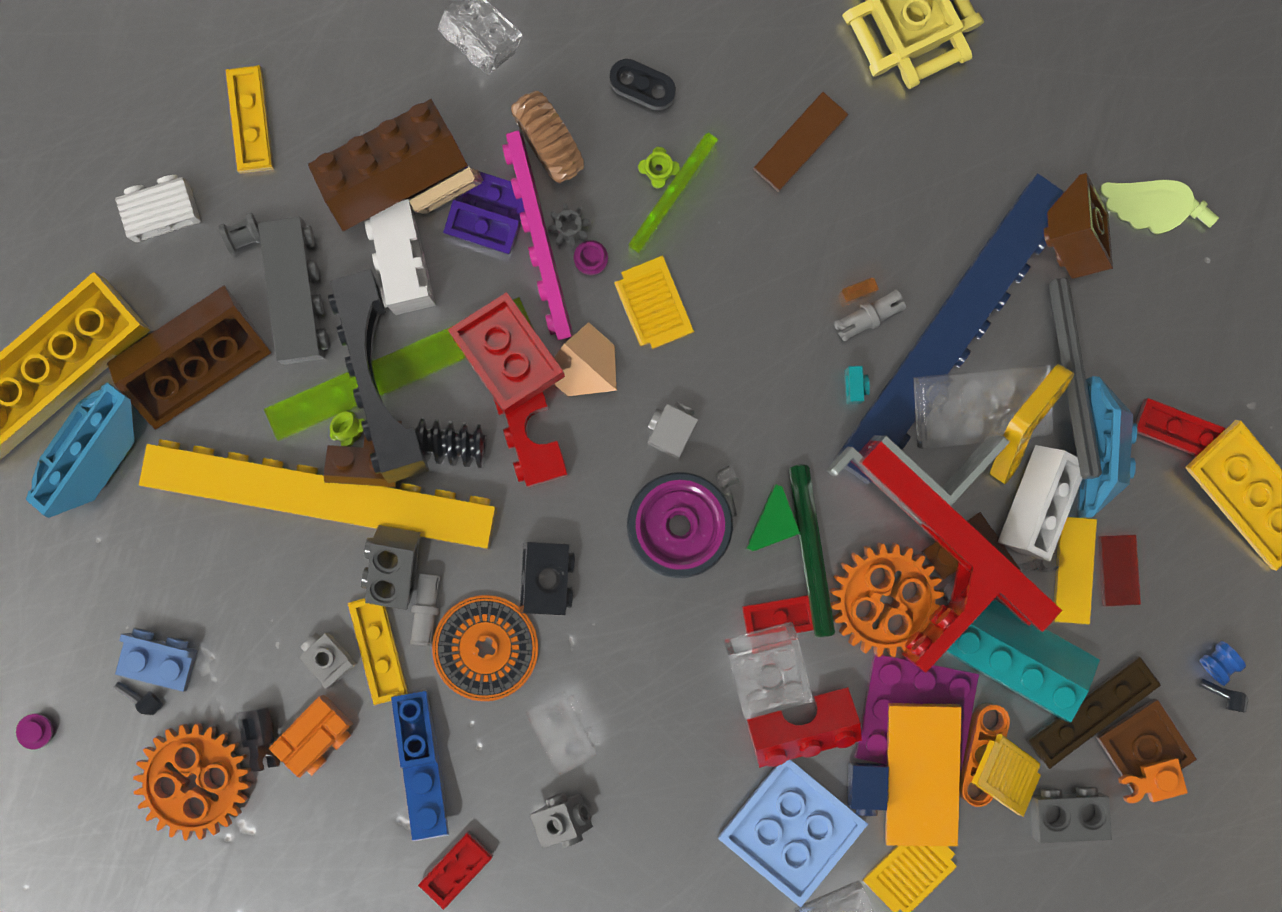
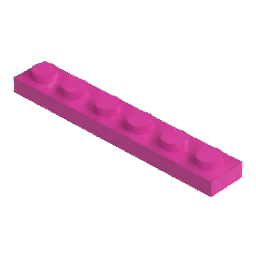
M519 130L506 134L508 143L503 144L502 148L507 165L513 164L516 178L511 179L515 198H522L525 212L520 213V219L524 233H531L534 246L528 247L533 267L539 266L542 280L537 281L540 298L542 301L548 300L551 314L545 315L550 335L556 334L557 340L562 341L571 338L574 334L524 136Z

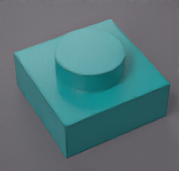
M849 366L845 369L846 405L861 404L864 402V396L870 393L869 375H863V366Z

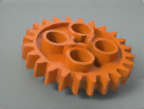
M878 542L876 553L866 545L864 546V557L861 558L854 552L851 554L854 561L852 566L841 563L846 574L844 576H833L841 584L840 588L829 590L830 593L838 597L837 601L831 602V608L840 611L833 617V621L835 623H845L839 629V633L843 636L852 633L848 641L852 646L857 645L862 640L860 647L862 652L867 653L873 646L877 657H881L884 648H886L891 657H895L897 647H900L905 652L907 649L905 643L917 631L922 633L931 623L929 621L931 614L940 606L935 603V599L941 598L945 594L940 590L934 589L941 582V578L937 576L929 577L935 567L931 564L922 566L925 556L919 553L912 558L913 549L908 546L900 554V547L897 543H892L888 552L885 544ZM877 568H883L885 571L884 581L879 585H872L870 579L872 572ZM897 571H900V572H901L900 577L897 578V580L894 582V580H895V577H894L895 573H896ZM909 582H915L917 587L915 595L910 599H904L902 594L904 586ZM882 595L890 596L893 598L891 604H883L880 598ZM865 600L870 601L871 610L868 615L858 617L856 615L858 604ZM900 614L903 620L902 625L899 629L890 631L888 629L889 619L894 615ZM879 617V624L877 628H873V622H875Z
M197 723L194 724L190 733L188 725L182 724L179 725V735L173 728L165 730L167 741L161 736L153 738L157 749L152 747L143 749V752L149 759L140 760L136 763L137 766L144 770V773L133 776V779L142 782L143 786L135 790L134 795H144L145 800L138 805V808H150L151 811L147 815L146 821L157 817L159 819L157 831L168 825L170 826L169 837L171 838L182 830L184 840L190 839L193 831H195L198 839L201 840L206 837L207 828L214 836L220 832L219 823L225 827L230 826L232 821L228 814L238 816L242 813L236 803H245L249 799L241 793V790L252 786V783L242 780V776L251 772V768L240 767L239 763L245 760L247 755H235L234 751L238 748L239 743L236 742L228 746L226 744L229 735L227 732L217 738L215 737L216 726L209 727L203 733L202 724ZM185 747L192 749L195 753L196 760L192 766L185 764L181 758L182 750ZM171 762L179 772L169 769L167 763ZM212 768H219L223 771L225 781L222 786L215 785L211 781L210 772ZM195 774L197 776L195 783L198 786L191 789L188 786L190 784L188 777ZM164 777L170 778L175 784V791L172 795L164 793L161 788V781ZM205 790L214 792L218 795L219 799L215 801ZM192 797H196L203 802L204 811L202 815L194 814L191 811L190 801Z

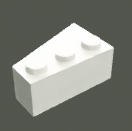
M409 199L402 200L364 220L369 241L374 240L376 253L372 254L376 273L381 275L383 287H380L384 307H388L395 315L436 306L414 210Z

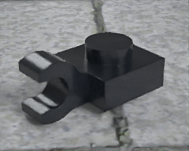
M268 707L237 713L243 748L249 747L250 751L249 764L253 772L264 770V757L267 760L268 768L280 766V760L269 749V744L275 741L273 721Z

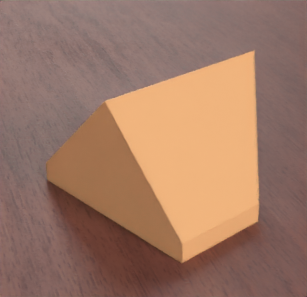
M588 322L563 344L554 357L565 374V377L554 385L568 397L617 391L615 345Z

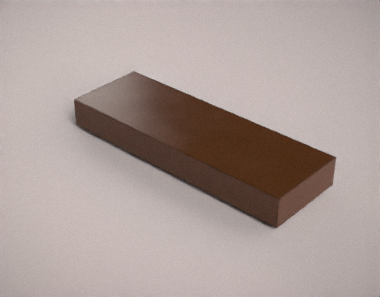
M822 92L754 166L753 170L779 193L849 114L827 94Z

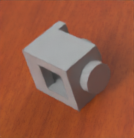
M317 633L312 635L302 644L301 648L305 652L298 657L322 683L321 685L325 689L334 686L357 664L330 633H324L321 637ZM325 652L329 655L327 665H321L318 662L319 653Z

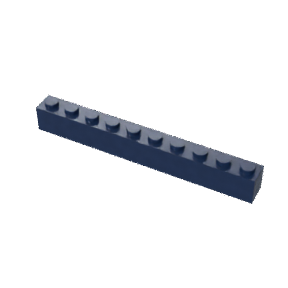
M1038 173L1030 180L836 455L834 461L847 447H853L859 452L874 435L887 436L901 450L904 449L911 438L907 433L914 422L919 425L922 423L931 410V407L927 405L934 393L940 396L951 382V379L947 377L948 373L954 365L958 368L962 366L971 353L967 346L974 337L979 340L991 325L987 318L993 309L999 312L1010 298L1011 294L1007 290L1012 282L1020 283L1031 268L1027 264L1033 253L1039 255L1046 247L1044 227H1048L1047 211L1064 193L1063 190ZM851 460L844 467L866 484L872 483Z

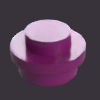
M594 240L584 241L575 249L573 256L574 264L581 273L596 275L601 273L607 266L608 253L600 242Z
M30 714L23 717L16 727L18 742L23 747L31 750L46 746L53 735L51 722L41 714Z

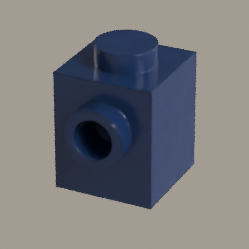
M849 762L847 805L851 809H856V815L877 816L878 810L887 811L889 767L885 764Z

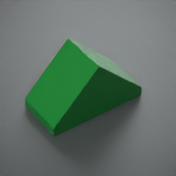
M773 485L745 547L746 550L753 552L800 534L782 486Z

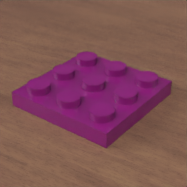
M874 653L860 723L862 741L857 742L854 757L887 764L888 703L960 704L961 777L979 674L933 665L925 673L909 660L885 655L877 657Z

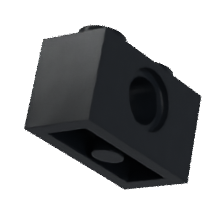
M523 542L520 613L566 615V608L572 607L573 589L572 587H567L568 573H573L575 554L574 552H569L570 544ZM547 568L553 570L556 575V582L549 589L543 588L539 582L540 573Z

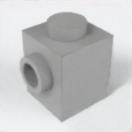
M678 402L675 403L674 407L666 404L663 411L656 409L648 425L649 428L653 429L648 444L679 459L698 422V419L692 417L695 411Z

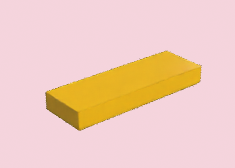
M260 65L226 69L237 171L242 174L273 170L274 163L262 68Z
M1067 517L1057 543L1053 601L1063 611L1053 620L1054 622L1090 624L1097 519Z
M365 598L349 602L348 607L373 704L389 702L391 697L409 694L387 607L365 603Z

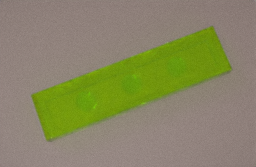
M709 132L703 136L628 244L630 254L638 259L641 257L717 148L718 139Z

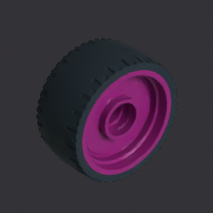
M668 473L651 480L636 494L628 512L627 534L634 553L645 566L666 577L689 578L708 571L724 556L732 538L733 519L725 496L713 483L692 473ZM679 515L684 516L690 526L688 532L681 536L672 533L669 526L670 520Z

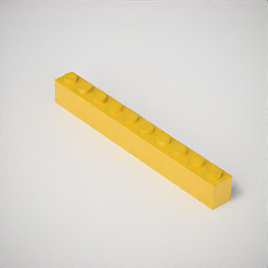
M159 439L158 446L146 445L139 486L376 529L378 525L420 532V537L490 549L498 508L490 506L491 499L470 495L469 502L455 500V492L435 489L433 496L422 494L421 486L401 483L400 489L383 486L324 483V476L317 475L318 468L297 464L296 471L283 468V461L263 458L262 464L248 462L249 455L228 452L227 458L214 456L215 449L195 445L192 452L179 450L180 443Z

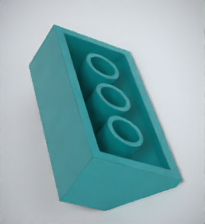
M993 600L945 652L1067 722H1072L1089 692L1100 659L1045 629L1042 632L1032 624L1030 626L1024 624L1011 610L996 600Z

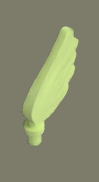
M1175 180L1135 183L1106 182L1100 188L1101 195L1107 198V210L1117 213L1118 218L1129 222L1132 228L1137 230L1149 228L1156 235L1174 229L1189 215L1194 219L1197 217L1209 228L1219 219L1207 207L1208 203L1204 200L1201 202L1196 200L1192 190L1183 182Z

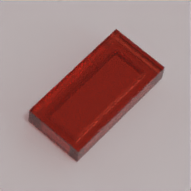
M1136 535L1098 536L1103 606L1141 605Z

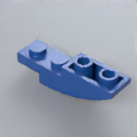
M426 691L391 697L412 841L449 836L444 781L428 694Z

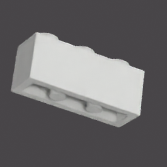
M1035 445L998 543L1019 554L1051 561L1082 481L1078 457L1065 450Z

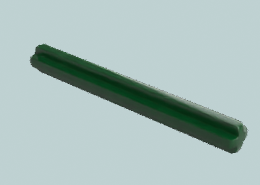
M799 464L789 468L797 526L800 532L799 540L814 636L824 638L834 635L835 628L810 468L808 465Z

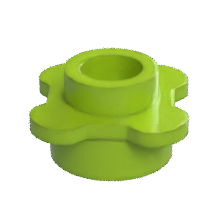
M656 147L646 160L639 162L638 170L641 174H646L651 179V184L654 188L659 189L665 186V181L671 175L679 173L680 166L678 162L672 161L665 148ZM661 165L662 170H656V166Z
M352 411L339 413L331 421L330 438L333 441L339 440L341 446L351 447L363 432L361 421H364V419L356 418L355 413Z

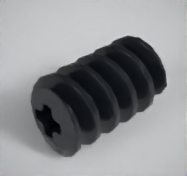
M421 417L415 430L421 438L427 462L433 453L436 464H442L447 455L449 464L455 466L461 456L464 467H470L475 458L478 469H483L487 435H483L481 424H477L473 433H469L467 423L463 422L457 432L454 429L453 421H449L445 430H441L439 419H435L431 428H427L425 418Z

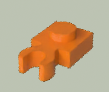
M1176 757L1140 766L1143 775L1141 777L1126 774L1118 778L1120 784L1132 782L1135 786V790L1131 795L1123 796L1124 801L1128 803L1139 802L1146 793H1148L1151 802L1188 793L1180 763Z

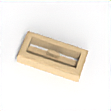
M468 167L414 197L409 202L414 212L428 214L482 184L484 180L477 169Z

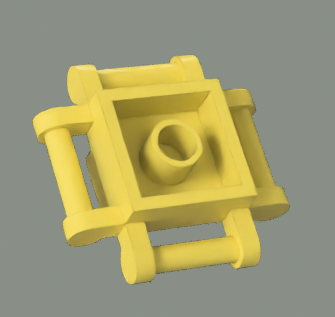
M865 0V2L849 9L842 15L846 24L852 26L871 64L869 69L873 77L879 76L898 65L902 79L908 89L919 85L920 80L957 62L962 64L971 60L972 52L963 33L972 31L984 23L980 12H975L970 0H954L963 18L962 20L959 19L950 0ZM872 14L891 52L890 55L884 58L863 17ZM948 40L951 41L953 45L952 50L914 68L910 59L912 60L929 52Z

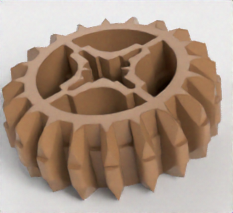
M535 90L530 94L523 95L517 102L511 105L512 115L525 140L554 181L562 183L567 179L570 180L579 171L584 169V159L577 144L566 128L565 123L543 93Z

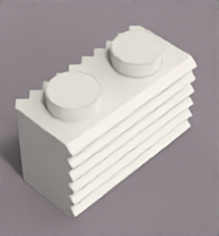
M167 175L157 180L158 185L145 188L144 185L132 186L124 190L125 195L115 198L127 238L133 242H140L141 240L160 236L161 234L173 232L174 230L201 222L190 183L185 178H178L177 175Z

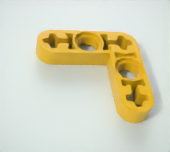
M1058 363L1022 405L1008 424L1003 435L1010 442L995 458L989 475L1004 484L1012 478L1022 461L1033 430L1065 392L1074 376V372Z

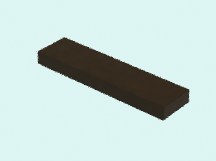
M1136 656L1087 693L1072 722L1064 721L1056 716L1028 737L1026 741L1046 768L1051 769L1160 687L1161 684L1142 658Z

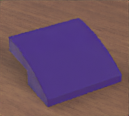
M479 171L484 181L482 184L458 196L455 200L453 199L443 233L510 254L521 226L520 213L525 212L522 198H515L511 181Z

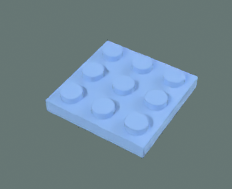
M787 760L782 765L775 766L720 833L718 839L799 907H802L867 827L868 823L792 760Z

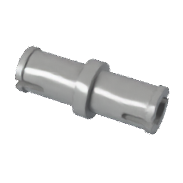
M894 290L892 293L871 304L869 302L863 303L858 311L835 321L836 330H843L838 332L842 340L847 341L868 328L875 329L880 326L881 321L900 311L906 310L905 301L901 303L898 301L903 298L897 290Z
M418 574L416 605H412L411 612L414 613L410 644L432 647L435 615H439L440 609L436 608L441 576Z

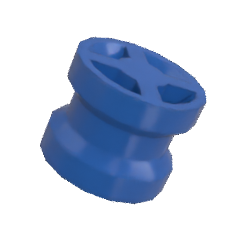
M1224 641L1216 644L1215 651L1211 655L1205 654L1200 658V663L1204 669L1223 686L1230 682V676L1233 673L1241 672L1246 668V664L1240 655Z

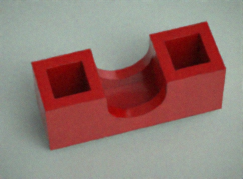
M544 391L507 414L506 418L509 427L503 429L508 448L515 447L519 461L513 462L518 482L525 481L528 488L569 476L558 441L537 444L531 441L527 435V424L530 418L537 413L549 410ZM495 401L499 416L503 415L504 412Z
M849 688L814 696L816 717L805 725H793L786 721L780 705L745 714L759 768L779 766L787 760L802 756L806 758L813 757L821 751L836 747L847 748L855 744V742L862 741L861 724Z

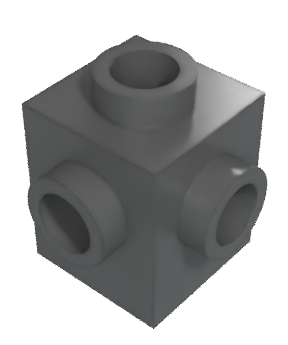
M565 792L557 794L545 800L547 805L530 814L542 848L562 843L563 848L581 842L583 840L581 834L593 827L590 810L584 803L581 794L568 798Z

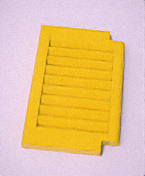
M663 255L621 272L623 279L614 282L640 347L650 343L652 349H655L694 333Z
M998 734L995 741H989L972 783L1017 815L1024 817L1041 777V774L1038 773L1040 762L1005 736Z
M896 846L862 880L893 912H898L900 909L902 912H912L957 868L951 860L956 854L948 846Z

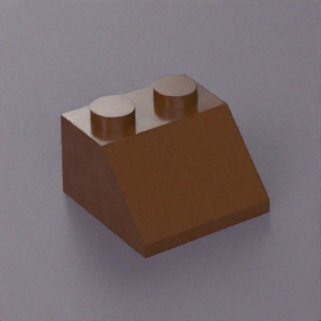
M1083 173L1075 179L1047 211L1048 227H1044V237L1049 248L1054 247L1059 266L1065 267L1072 279L1113 269L1109 214L1088 174Z

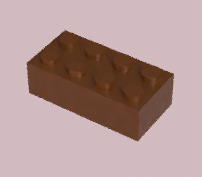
M432 99L412 106L407 112L382 122L373 130L361 136L353 137L346 144L331 152L323 153L316 160L308 163L325 203L343 232L468 166Z

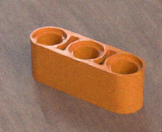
M991 702L979 704L972 713L959 782V796L975 807L985 806L993 799L984 791L975 798H970L967 788L972 782L980 764L976 761L975 752L980 746L988 745L990 740L995 741L998 734H1002L1007 738L1010 725L1008 712L1003 707ZM995 710L998 714V722L993 728L987 729L983 724L984 714L987 711Z

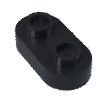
M632 59L619 60L610 70L611 87L617 94L653 110H664L675 99V83L668 75ZM627 74L631 75L634 80L630 84H623L620 79L623 75ZM659 88L664 91L665 95L662 98H655L652 95V91Z

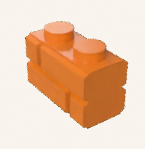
M321 695L269 749L297 777L300 778L307 772L313 776L327 762L323 755L331 747L337 751L352 736L347 730L353 725V722L327 696Z

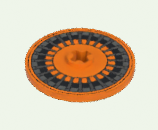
M474 596L454 605L440 620L433 637V660L439 676L455 693L475 701H494L513 694L528 680L537 661L538 639L531 620L525 613L519 612L517 605L497 596ZM486 639H490L493 641L491 647L495 650V653L493 655L486 654L484 658L478 656L479 649L475 646L478 641L484 643Z

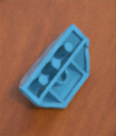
M1097 376L1087 378L1086 381L1102 474L1095 479L1082 478L1078 490L1077 518L1094 517L1130 485V479L1134 478L1136 470L1135 459L1131 458V447L1137 439V424L1133 423V413L1108 385Z
M105 383L101 386L100 390L91 393L78 402L39 458L32 478V488L28 491L26 501L43 516L50 518L96 499L134 444L131 399L111 384Z

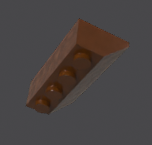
M224 285L107 362L115 386L122 394L131 399V404L156 430L272 352L243 308Z

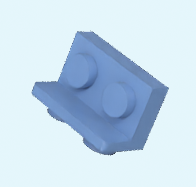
M133 628L132 633L121 634L119 641L123 642L115 675L182 692L187 691L197 653L196 649L187 647L188 641L173 637H167L166 642L153 639V632Z

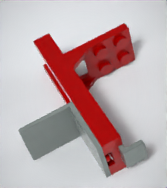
M874 435L859 452L853 447H847L826 470L830 475L836 476L851 460L863 474L958 561L950 603L947 606L944 604L939 606L929 618L930 625L922 633L920 631L915 632L905 643L907 649L902 655L925 673L996 597L1024 624L1028 626L1032 624L1042 632L1063 611L951 507L1009 444L1010 441L1005 436L987 437L942 487L887 436Z

